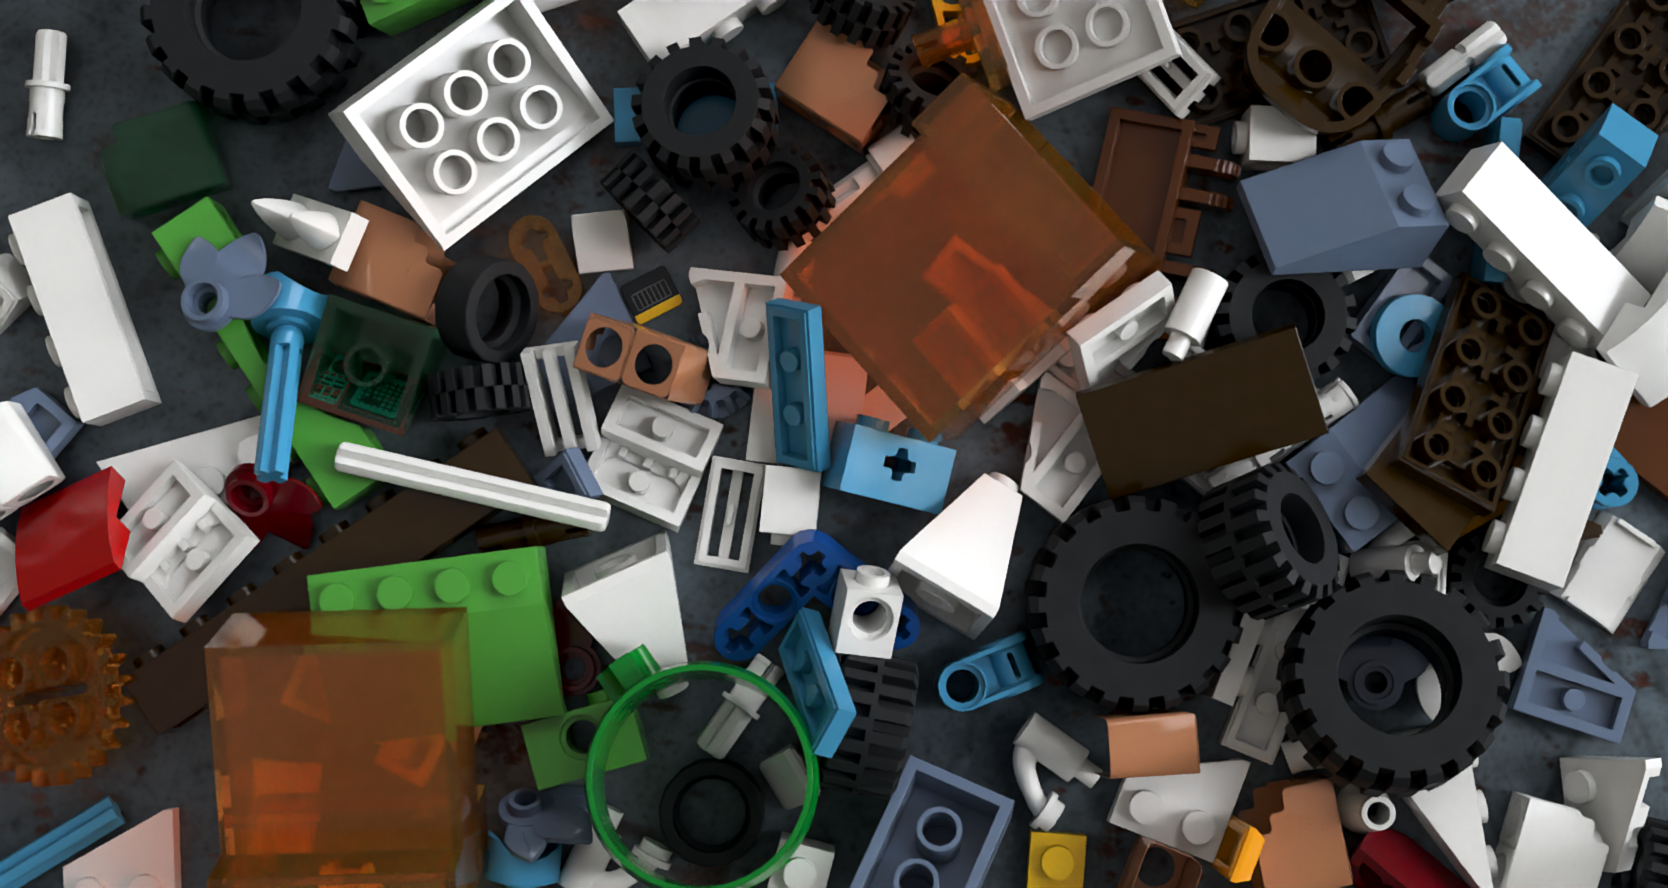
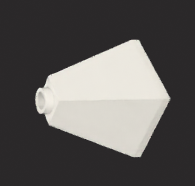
M991 472L989 476L984 473L899 551L888 569L891 575L896 576L902 592L908 595L916 603L917 607L972 640L977 638L994 619L999 610L1023 497L1017 493L1019 486L1016 482L998 472Z
M665 529L565 573L561 598L566 608L615 660L644 644L661 669L674 664L688 662L670 540ZM687 681L672 685L656 694L659 699H665L680 693L689 686V683Z

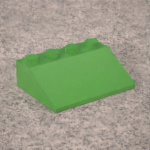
M533 546L307 575L313 634L339 744L566 715L546 547Z

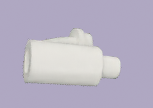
M1202 268L1192 269L1164 327V331L1170 336L1162 354L1168 357L1171 362L1183 361L1185 357L1205 351L1203 347L1213 317L1229 285L1225 279L1209 270Z
M1399 520L1378 534L1367 548H1360L1351 554L1349 573L1351 578L1366 572H1370L1373 578H1380L1385 570H1404L1405 580L1415 581L1420 574H1438L1442 568V559L1440 555L1436 556L1432 551L1424 552L1422 547L1417 544L1401 545L1415 535Z
M1033 712L1013 740L1015 745L1013 768L1019 788L1028 808L1033 814L1029 826L1034 829L1039 827L1048 832L1061 816L1065 804L1058 800L1059 795L1054 791H1051L1047 796L1044 795L1036 772L1037 761L1066 782L1075 777L1089 788H1092L1100 778L1095 773H1102L1103 770L1086 759L1089 754L1087 748L1042 716Z
M607 804L610 818L616 830L624 813ZM593 826L592 843L589 845L574 844L560 872L559 881H557L564 888H629L638 882L622 868L614 871H605L611 856L604 849ZM644 836L640 845L635 844L632 849V853L638 857L637 859L653 871L657 868L669 870L672 864L669 859L673 850L652 838Z

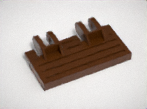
M1118 107L1111 108L1062 318L1072 323H1078L1085 315L1097 312L1119 297L1128 286L1141 282L1157 270L1167 279L1183 282L1187 281L1193 268H1202L1217 274V272L1211 269L1168 261L1166 259L1167 254L1191 259L1193 256L1202 212L1179 206L1220 213L1232 212L1234 200L1229 196L1219 192L1187 188L1190 174L1217 178L1224 181H1236V179H1239L1242 166L1231 161L1191 154L1192 149L1216 153L1221 134L1220 127L1197 124L1195 120ZM1174 297L1175 304L1179 297ZM1164 332L1157 340L1167 341L1170 335Z

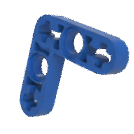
M807 529L799 531L781 547L719 612L714 625V644L716 650L729 660L744 661L751 659L770 642L813 596L832 609L840 568L857 570L858 566L867 564L820 530ZM817 550L820 551L821 563L818 564L813 560L807 562L799 571V583L794 574L801 567V552L812 555ZM780 585L788 590L790 597L782 605L770 606L760 599L759 594L767 586ZM902 592L904 598L900 616L904 615L905 625L900 626L898 624L893 647L895 650L906 648L914 643L919 636L921 627L917 605L904 592ZM863 602L857 606L854 614L861 616L871 614L877 609L875 606L878 602ZM750 609H751L752 613L755 615V617H754L751 621H750ZM750 621L748 638L740 634L734 639L729 637L730 627L733 630L739 631Z

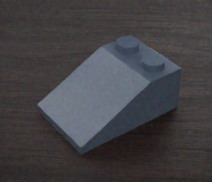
M1410 139L1360 140L1241 180L1236 187L1271 275L1420 268L1449 227L1447 218Z
M1394 374L1359 400L1358 407L1327 427L1328 434L1312 438L1279 462L1283 467H1290L1300 478L1302 477L1319 498L1331 522L1339 553H1355L1398 520L1355 478L1407 412L1417 383L1413 377H1402Z

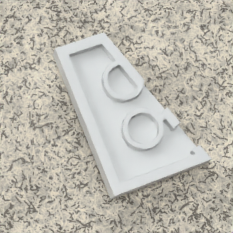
M261 415L97 461V464L101 470L112 466L126 480L121 500L128 511L174 460L181 462L229 506L225 496L226 478L237 465L243 463L255 464ZM290 458L289 468L300 460L293 461Z

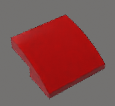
M112 466L21 508L16 532L15 565L21 605L28 611L122 569L131 531L116 517L126 480Z

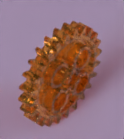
M46 605L31 611L27 610V613H12L10 615L11 626H0V756H2L0 772L15 771V782H32L35 788L72 785L77 779L92 777V767L106 766L108 764L104 750L119 749L121 746L118 738L113 733L114 729L127 728L130 724L119 714L120 707L132 705L134 700L121 694V687L133 680L132 675H119L118 667L126 660L127 655L126 653H111L110 649L117 639L116 634H100L103 620L101 618L87 619V610L69 609L68 605ZM88 685L85 693L48 698L36 704H23L15 707V700L17 698L54 693L66 687Z

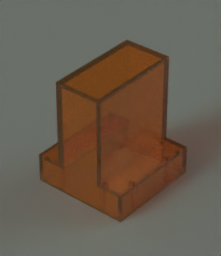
M961 73L911 123L921 135L780 274L803 302L821 305L822 323L929 443L957 440L1067 336V331L1073 328L1081 318L1092 313L1101 303L1108 304L1119 297L1128 286L1135 283L1159 260L1029 120H1025L1023 113L1010 100L964 73Z
M467 607L233 613L204 648L221 857L206 880L207 888H476L486 856L488 825L485 785H477Z

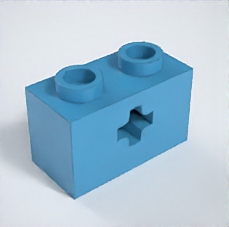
M1612 103L1547 172L1541 182L1587 228L1646 168L1658 135Z
M857 414L855 424L836 421L830 443L831 467L823 471L820 486L939 515L942 512L957 450L939 446V434L907 427L905 437L888 432L889 421ZM886 456L895 459L893 469L883 466Z

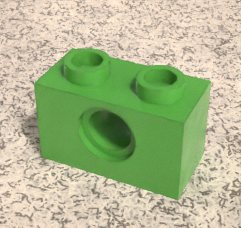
M604 689L586 694L588 702L586 706L567 711L564 701L566 715L535 719L520 725L538 791L584 778L585 760L588 750L580 749L574 744L571 731L578 720L590 721L597 727L604 713L613 704ZM638 707L631 713L618 731L609 751L606 771L642 762L652 756Z

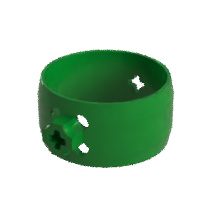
M644 644L625 653L596 677L613 704L602 716L589 744L584 768L585 802L591 824L598 839L611 858L626 873L650 888H755L792 861L790 858L804 840L815 815L820 785L817 755L813 754L810 735L806 723L795 706L777 687L749 670L722 662L691 661L661 669ZM703 679L737 683L752 689L771 701L785 715L796 731L804 751L807 771L806 795L803 808L792 834L773 858L751 874L736 881L718 885H693L674 881L658 874L640 862L629 851L616 832L609 815L605 796V771L609 751L618 731L631 713L649 697L663 689L682 682Z

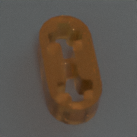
M537 215L522 217L513 224L509 231L508 243L516 262L522 264L533 277L539 295V305L553 315L563 316L569 314L584 296L585 288L583 281L558 231L550 221ZM531 228H534L539 234L548 232L549 237L542 242V246L549 259L541 263L530 248L522 250L520 246L527 241L525 232ZM554 268L557 276L563 282L572 280L573 286L566 291L569 299L564 303H560L555 297L548 299L545 297V293L551 289V283L545 272Z

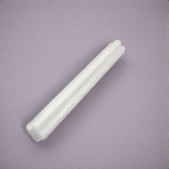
M340 443L335 456L334 468L340 472L594 531H605L610 518L611 505L604 501L358 444Z

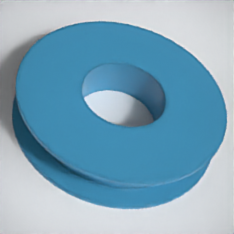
M1421 294L1400 295L1383 304L1372 320L1369 333L1371 349L1378 363L1392 374L1402 377H1419L1444 306L1436 299ZM1409 320H1416L1422 325L1424 330V342L1418 350L1413 352L1406 350L1400 341L1401 328Z

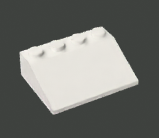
M483 0L328 113L331 120L363 163L443 251L614 121L532 0Z

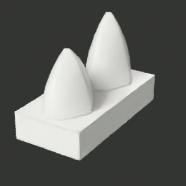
M294 193L290 201L273 198L251 201L252 207L260 218L276 232L272 244L346 272L351 265L369 223V220L353 212Z

